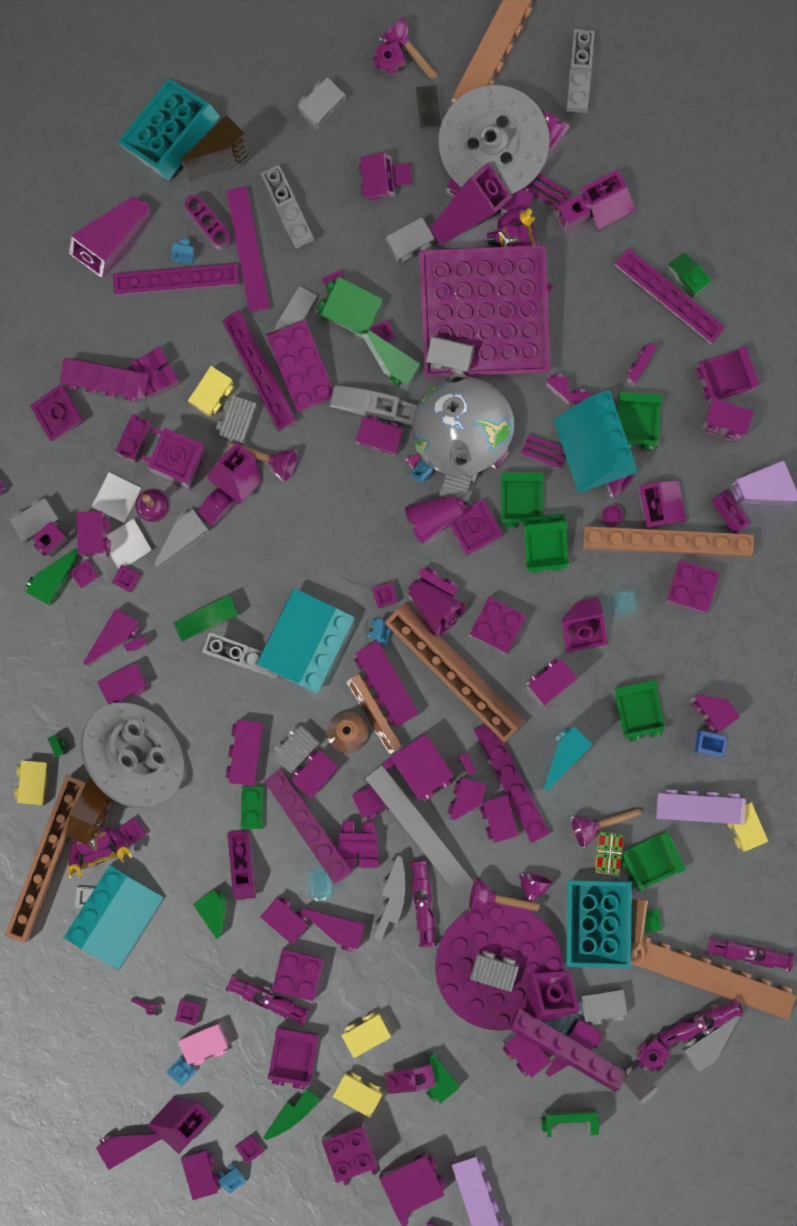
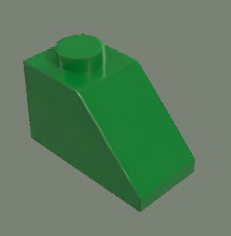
M682 253L667 265L692 298L702 292L712 282L701 266L685 253Z
M214 889L195 902L193 906L217 940L222 936L227 910L225 902H227V899L221 891L217 892Z
M432 1053L429 1057V1065L432 1066L435 1086L428 1088L426 1093L433 1102L437 1100L441 1104L460 1088V1085L436 1055Z

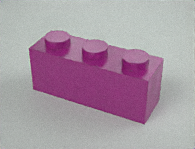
M237 720V724H233L231 736L235 737L234 745L229 747L228 757L232 758L231 766H227L226 778L229 779V783L255 786L263 723Z

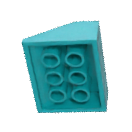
M168 78L117 143L155 173L169 180L181 166V158L206 135L220 116L208 102Z
M610 390L588 397L553 419L578 493L638 473Z
M293 588L256 664L309 691L318 693L354 617Z
M566 727L555 737L557 741L553 746L540 787L542 792L548 791L593 745L575 727L570 729Z
M110 864L63 938L119 970L164 897Z
M568 881L567 967L631 969L632 882Z

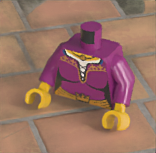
M511 208L498 220V231L487 233L489 245L500 243L501 247L538 245L533 221L536 218L531 217L532 210L530 208L526 210Z
M101 826L97 839H92L89 846L73 840L69 852V868L67 869L69 878L72 879V874L75 872L81 878L80 868L83 870L117 857L121 862H124L123 856L125 854L132 858V854L127 849L123 837L112 828Z

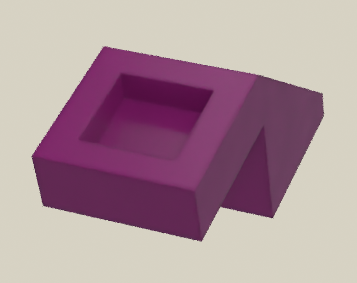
M563 374L550 375V378L546 379V386L568 405L579 404L590 397V392H585V389H576L569 393L568 377H563Z

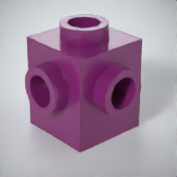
M398 41L392 44H380L374 50L375 57H372L375 68L380 69L381 74H394L399 71V68L405 66V59Z
M654 1037L648 1043L644 1041L637 1048L638 1053L636 1054L639 1058L637 1063L645 1071L649 1068L652 1072L655 1069L657 1071L661 1070L667 1063L665 1059L670 1055ZM654 1053V1058L649 1059V1055Z

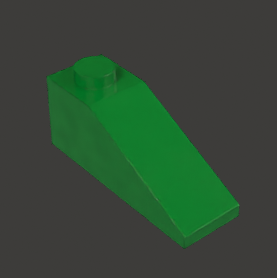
M363 330L361 335L384 374L390 377L388 380L396 386H400V384L408 385L420 363L370 330Z
M73 549L38 572L34 577L31 576L25 586L27 588L26 593L50 606L79 557L78 549Z

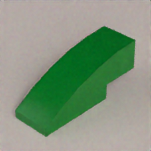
M229 595L175 621L173 624L181 642L217 627L221 623L239 616Z
M306 1088L295 1105L287 1101L264 1134L263 1139L269 1140L291 1129L314 1108L321 1097L309 1088Z

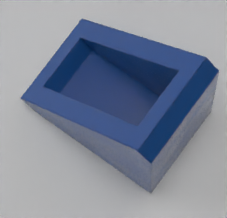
M697 730L694 733L691 752L724 758L727 737Z

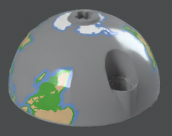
M454 373L450 378L432 386L420 399L412 419L413 441L422 460L436 471L454 476L475 474L493 465L507 450L514 432L513 412L502 393L488 382L459 373ZM462 460H467L465 464L459 465Z

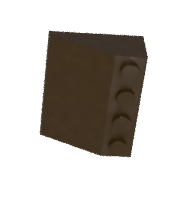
M226 115L181 158L187 179L189 181L197 180L235 168L238 164L240 166L244 164L249 158L247 156L249 150L245 133Z

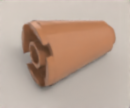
M339 712L328 723V741L333 748L340 752L352 753L358 751L365 745L368 739V725L365 719L356 712ZM346 726L351 729L348 735L343 733V728Z

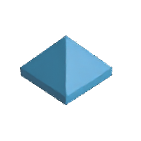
M421 459L409 475L418 482L423 483L431 478L434 469Z

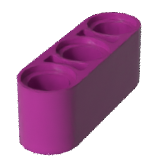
M195 194L188 196L184 202L188 215L216 248H227L230 244L228 230L200 196ZM192 202L200 203V207L197 210H191L189 205ZM205 218L213 219V223L210 226H204L202 221ZM218 234L226 235V239L223 242H217L215 237Z

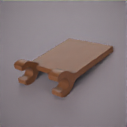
M632 899L631 957L644 959L645 951L642 941L648 901Z

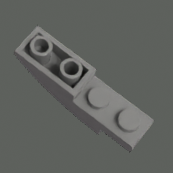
M574 29L566 111L587 113L595 31Z
M280 165L260 173L295 249L314 241L313 235Z
M344 386L333 387L329 405L330 407L359 415L375 416L412 426V419L417 407L416 404L399 400V397Z
M210 632L207 633L201 650L202 653L274 679L278 678L277 674L256 664L262 651Z
M397 855L396 859H391L388 870L391 871L389 878L384 877L380 889L383 890L382 895L389 898L388 902L383 901L379 911L383 915L380 921H375L371 931L375 933L373 938L382 941L389 921L398 924L404 903L405 871L402 856Z

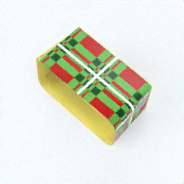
M599 832L595 872L619 876L624 833Z

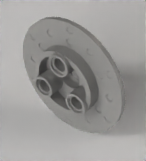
M503 85L482 86L462 95L447 111L439 132V152L442 163L448 174L458 185L463 187L471 176L489 162L510 194L522 190L538 176L546 162L550 144L548 125L537 104L523 92ZM501 118H507L509 121L508 125L504 128L498 126V121ZM490 134L497 135L493 142H488ZM474 139L478 140V148L475 150L469 149V142ZM511 154L512 161L509 164L502 163L503 155Z
M114 703L99 709L87 721L81 738L83 761L92 780L106 795L126 806L150 808L164 803L177 791L184 772L183 754L173 731L159 716L136 704Z

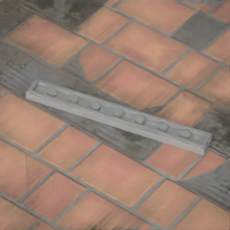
M382 765L378 766L365 779L469 910L473 880Z

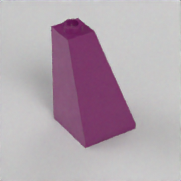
M489 162L467 180L429 228L433 237L440 245L445 244L493 215L512 198Z
M135 196L127 199L75 232L71 236L69 254L103 278L149 217V205L143 199H138Z

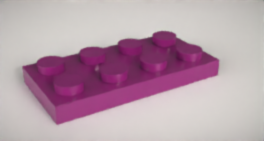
M302 319L266 334L296 411L299 412L331 399L333 388L306 320Z

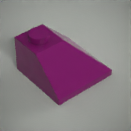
M598 597L578 601L561 619L566 653L607 645L604 614Z
M570 971L530 975L526 1002L530 1015L542 1022H551L580 1011Z

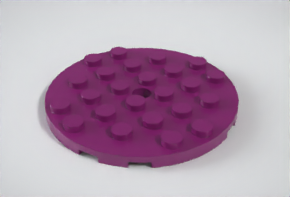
M498 903L488 904L484 909L467 910L461 914L443 934L435 960L437 984L448 1006L466 1022L483 1029L497 1031L510 1030L509 1027L516 1010L522 1009L529 1014L526 1002L531 974L563 971L561 949L551 928L530 910ZM485 950L494 953L495 958L503 960V957H509L516 960L515 964H518L519 968L511 992L470 980L478 952L482 953Z

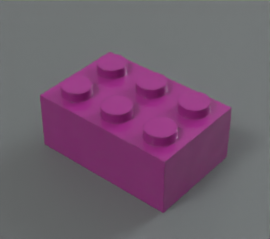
M556 659L552 660L543 668L545 672L542 675L537 672L527 681L529 684L526 687L527 691L541 708L578 679L563 659L559 661Z

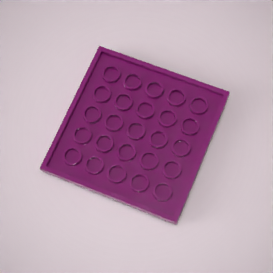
M546 245L419 251L425 377H445L454 374V372H451L450 367L443 366V369L430 367L431 363L426 362L431 337L433 336L474 345L469 371L463 372L465 376L551 372Z

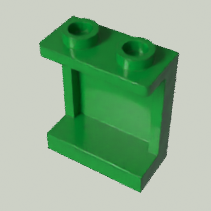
M340 277L330 280L325 289L327 291L325 299L322 298L317 306L319 311L317 316L320 318L324 317L354 332V335L363 338L361 335L362 331L370 329L383 299Z
M619 393L618 415L630 449H633V446H640L641 450L653 451L654 448L659 446L658 437L662 395Z
M501 472L500 525H505L507 529H516L518 525H523V517L543 515L544 473Z
M565 513L523 517L525 560L528 572L540 573L543 570L551 569L561 571L564 568H569Z
M656 680L613 689L623 738H629V742L641 740V735L649 734L650 738L660 736L662 731L667 730L660 707Z
M668 831L661 832L622 851L621 865L624 870L628 869L631 875L628 880L632 882V888H637L639 892L661 880L686 870Z
M595 1108L544 1111V1117H540L541 1130L546 1133L547 1137H552V1124L587 1122L590 1135H599L598 1112Z

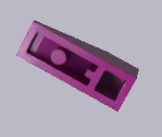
M115 608L83 663L90 666L129 641L130 637L134 639L140 629L138 627L139 622Z
M249 831L228 832L234 899L256 898Z
M307 908L302 909V913L333 941L342 945L341 949L353 952L354 948H359L365 923Z
M579 1018L567 1036L590 1051L592 1048L596 1049L602 1040L599 1030ZM554 1057L545 1073L550 1077L569 1064Z
M155 1132L116 1134L113 1137L108 1134L99 1140L100 1144L96 1149L106 1167L110 1170L162 1138Z

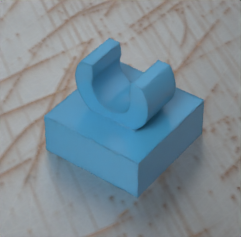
M181 238L180 244L173 243L171 261L192 265L194 247L189 245L190 239Z
M382 619L371 620L370 623L374 625L373 631H367L366 634L371 636V639L387 645L392 630Z
M180 1056L166 1073L182 1087L195 1073L196 1069L191 1064L188 1065L187 1061Z
M231 1164L228 1165L230 1168L228 1174L225 1175L221 1170L219 1171L221 1179L218 1180L229 1194L247 1182L244 1175Z

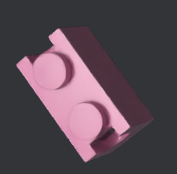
M219 1023L178 1041L187 1064L193 1063L194 1066L206 1062L205 1057L210 1055L216 1058L225 1054L224 1049L229 1047Z

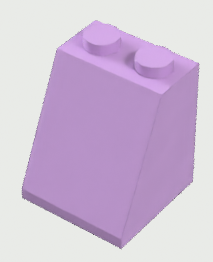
M784 461L739 478L732 484V495L735 500H739L740 504L791 506L797 503V490Z

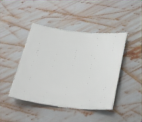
M108 472L91 507L124 523L141 488Z
M134 518L107 535L108 539L111 540V552L109 553L118 569L121 564L127 566L151 551Z

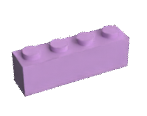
M665 789L664 793H658L656 819L744 825L746 799H741L740 794L727 793V798L719 797V793L706 792V796H698L697 791H685V795H679L677 790Z
M475 1154L451 1162L471 1225L503 1226L502 1220L497 1221L495 1213L499 1212L495 1199L490 1200L488 1192L492 1191L489 1180H484L482 1172L485 1171L482 1159H477Z

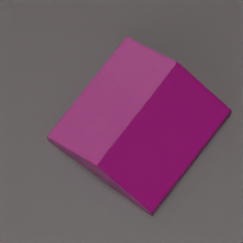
M62 384L30 405L50 442L73 430L83 420Z

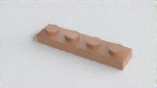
M359 674L352 677L346 683L390 755L402 747L400 745V738L391 730L389 720L378 708L379 703L377 699L371 696L368 691V684L365 679L361 678Z

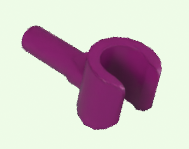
M134 997L131 1000L132 1003L143 1007L148 1015L158 1016L159 1014L154 1012V1007L162 1008L159 1003H146Z

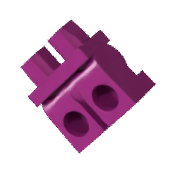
M160 346L130 363L131 366L127 368L149 373L145 397L148 396L149 399L179 385V381Z
M343 821L342 831L339 832L338 851L349 867L356 868L357 855H360L359 868H378V833H376L374 821H363V832H354L355 821Z

